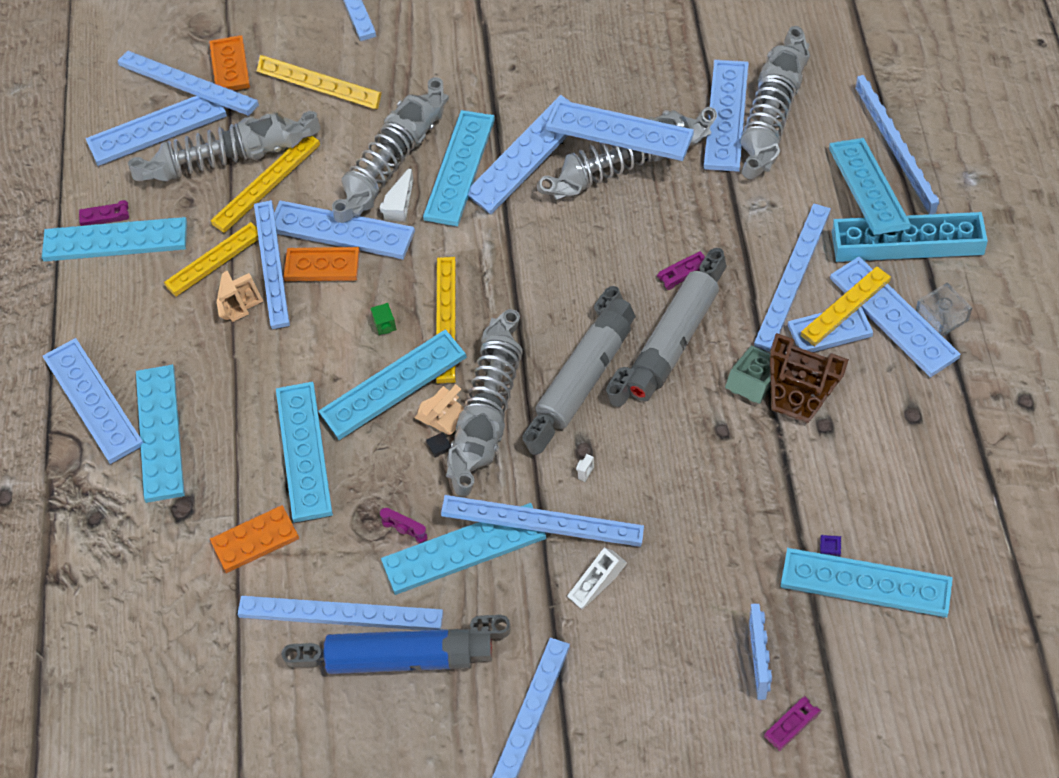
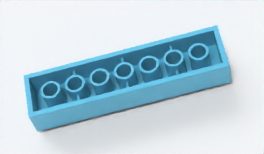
M982 212L909 215L907 218L910 221V229L875 235L865 218L833 220L832 238L836 262L853 261L857 257L865 261L984 255L988 242Z

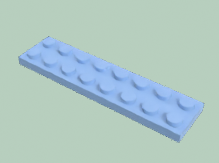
M714 60L710 107L716 110L717 118L710 126L712 134L708 135L706 139L704 169L740 170L742 146L740 141L743 133L749 62Z
M562 95L470 187L468 198L489 214H492L568 136L546 130V124L557 100L570 102Z
M194 96L85 139L97 165L100 166L227 115L222 105L199 96Z
M559 99L546 124V130L679 161L684 160L694 135L693 129Z
M279 201L274 212L277 234L340 247H359L360 251L404 259L415 233L414 227L361 216H355L347 222L339 223L335 221L333 211L285 201Z
M857 257L832 273L830 279L846 293L873 269L860 257ZM888 284L861 306L864 313L930 378L960 358L961 354Z
M76 338L43 355L45 362L109 464L141 447V444H143L142 439Z

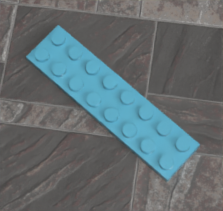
M461 110L424 212V221L459 226L469 197L470 187L473 185L495 121L494 115Z
M859 138L829 143V150L873 234L910 229V221L865 139Z
M186 217L45 229L42 259L45 262L186 250L187 219Z
M445 329L318 412L338 440H340L466 359V353Z
M173 365L136 371L140 438L143 441V444H141L144 500L148 503L185 496L175 368Z
M308 382L276 388L293 522L333 516L314 383Z
M531 503L526 504V505H524V506H521V507L533 508V506H532ZM477 522L382 557L381 561L393 592L397 595L545 540L546 534L541 531Z
M787 548L781 588L948 617L953 577Z

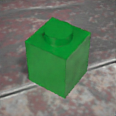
M388 303L370 308L379 335L389 334L397 330L395 319Z

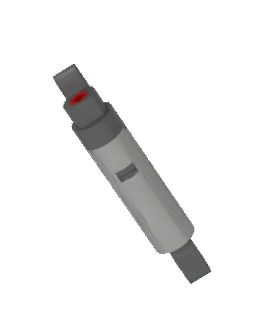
M721 248L711 249L701 263L700 271H693L687 275L631 369L621 367L615 372L606 388L611 405L615 407L624 405L630 395L640 401H649L654 391L664 385L719 292L717 282L727 266L724 251Z
M616 286L606 288L594 305L598 316L536 405L535 410L538 416L533 419L522 436L529 452L533 455L540 454L545 450L555 434L554 428L564 429L567 427L631 331L630 325L636 316L631 304L623 299L619 288Z

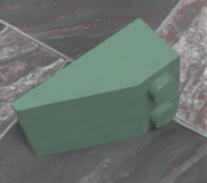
M751 345L731 369L725 388L731 390L734 394H739L752 402L760 404L771 388L770 353Z

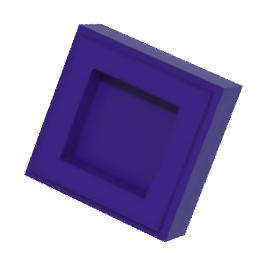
M821 535L820 554L841 557V536Z

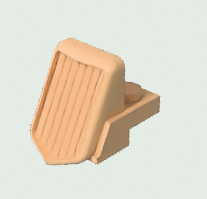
M227 270L221 275L217 308L219 317L225 320L231 319L234 322L248 315L247 309L263 302V299L250 273L232 280Z
M456 384L450 390L443 386L433 397L419 405L415 419L447 435H451L456 430L459 414L464 409L456 401L459 398L457 394L461 388Z

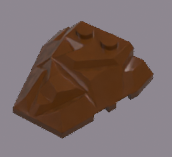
M776 333L770 349L771 410L809 423L836 385L844 377L849 359L830 353L827 357L794 346V339Z

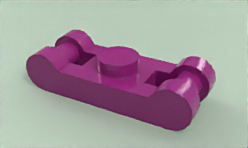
M381 509L380 517L384 527H394L401 534L411 535L416 538L419 544L428 540L426 527L423 524L392 509Z

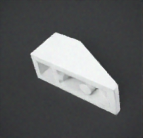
M408 169L385 195L384 202H381L380 212L383 213L384 221L406 222L414 181L412 169Z
M604 548L567 596L581 609H584L615 580L627 562L613 550Z

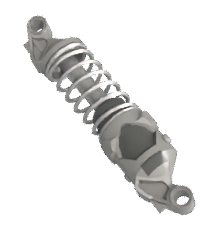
M798 26L790 27L784 40L785 45L776 46L768 52L766 63L760 72L756 98L753 101V107L750 109V116L747 118V124L744 127L740 141L743 149L750 155L742 169V175L747 179H754L763 171L769 172L771 165L775 163L780 153L779 145L783 136V129L786 126V120L788 119L794 96H796L801 86L803 69L810 58V52L808 51L810 44L806 43L805 34ZM764 107L763 112H760L757 108ZM780 109H784L785 112L782 114ZM761 115L760 121H758L754 116ZM781 117L782 121L779 122L776 118ZM773 126H779L780 129L776 130Z
M438 77L431 78L428 81L427 95H407L402 101L400 100L397 103L398 107L395 111H391L387 115L381 128V134L375 135V142L368 144L369 150L362 152L363 158L356 159V166H351L350 171L346 172L342 177L341 182L347 199H338L333 202L332 209L335 221L339 223L347 222L355 216L359 217L363 211L373 208L374 200L379 195V190L385 187V183L391 179L392 174L397 171L398 166L403 163L404 158L409 155L410 151L420 146L426 137V132L434 127L433 123L442 118L444 105L449 100V96L444 94L442 79ZM377 145L380 150L376 153L372 151L371 146ZM371 153L374 158L370 161L366 159L365 154ZM392 158L395 164L388 163V161ZM359 161H365L367 167L365 169L361 168ZM385 165L388 169V172L382 171ZM378 174L381 175L382 180L376 179ZM383 174H388V177L385 179ZM377 182H382V185L378 187Z
M706 107L699 112L696 119H692L675 110H667L662 115L647 119L693 129L694 135L689 145L692 147L703 137L712 134L710 126L716 120L717 112L712 107ZM704 113L710 115V120L705 119ZM600 142L602 154L598 155L595 147L592 145L589 146V152L592 157L590 159L580 149L579 156L575 153L567 154L559 177L544 176L538 181L536 187L541 194L554 195L555 200L563 197H575L581 191L590 188L592 181L601 183L603 176L611 179L614 172L622 174L624 167L632 170L634 163L643 165L644 161L656 162L666 157L618 146L615 148L614 145H611L612 149L609 150L605 143ZM624 159L631 162L630 167L624 163ZM620 162L621 170L617 171L613 164ZM609 166L611 170L610 175H606L603 168ZM598 170L600 172L599 180L595 179L592 173ZM542 181H547L550 184V188H543Z
M314 111L305 112L298 122L285 118L277 112L266 114L260 119L246 117L241 122L235 123V126L231 124L228 131H224L220 127L218 129L219 140L217 141L212 131L208 130V143L205 144L202 136L197 133V146L195 147L188 136L185 137L186 149H182L177 139L173 141L174 150L170 141L162 142L159 151L150 161L143 160L141 157H135L128 161V166L132 178L136 181L149 179L169 181L182 176L181 164H185L188 172L192 174L193 161H196L199 169L204 171V158H208L211 167L215 168V155H219L222 164L226 165V156L230 159L232 158L234 162L238 161V157H244L246 160L247 158L257 160L264 157L267 152H279L287 148H293L303 138L319 132L320 124L317 113Z
M514 309L506 310L497 319L491 318L489 326L483 331L480 350L482 357H479L477 360L480 367L474 370L476 377L471 381L473 388L468 391L471 398L465 401L466 406L459 414L455 439L452 441V448L448 452L446 477L451 478L455 493L462 497L468 496L472 491L474 477L471 472L493 462L495 453L499 449L498 443L501 441L504 432L505 411L508 409L507 402L511 398L510 391L513 389L516 370L519 368V361L523 354L521 346L510 334L516 331L520 319L519 313ZM482 359L489 361L490 366H482ZM505 366H509L511 371L504 372ZM482 369L488 372L487 376H479L478 371ZM502 376H506L508 381L501 382ZM481 380L484 382V387L476 386L475 381ZM500 385L503 388H505L506 391L498 392ZM474 390L481 392L474 396L472 395Z

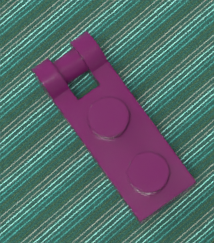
M121 200L116 204L79 209L80 226L128 220V201Z
M699 251L661 270L657 274V278L664 282L667 290H671L677 284L683 282L690 272L700 271V265L705 256Z
M804 696L765 733L764 737L781 751L812 720L819 716L821 710L817 706L814 707L810 704V700ZM804 709L808 713L805 715L801 712V710Z

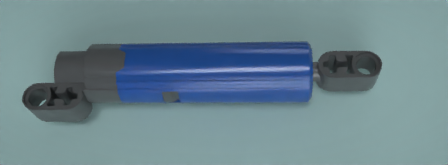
M480 615L471 620V628L327 634L324 648H320L315 643L289 644L282 649L281 654L286 664L290 667H315L325 661V669L328 674L471 668L472 662L492 661V639L507 637L511 632L509 619L504 615ZM489 623H491L492 631L489 630ZM499 623H505L507 625V627L504 630L500 631L496 629V626ZM479 624H483L481 631L477 629ZM316 651L317 654L311 659L309 655H313V652ZM291 652H297L295 659H288V655Z

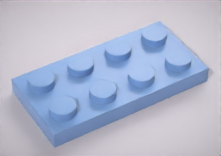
M862 307L815 347L800 335L801 331L822 313L788 321V328L796 346L810 352L873 337V330Z
M751 604L749 628L757 700H766L767 692L771 691L772 674L771 670H768L770 659L769 650H766L767 632L764 631L763 625L765 624L764 611H760V604Z

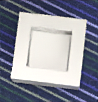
M586 454L585 458L579 461L576 468L579 480L586 482L594 468L593 456Z

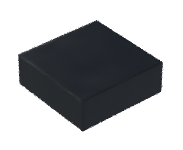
M444 432L426 439V443L434 458L449 452V449L452 448Z

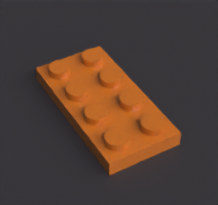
M242 35L209 41L215 84L232 91L250 88Z
M359 247L287 248L284 280L357 281Z
M283 505L210 538V541L225 572L228 573L298 540L299 536Z

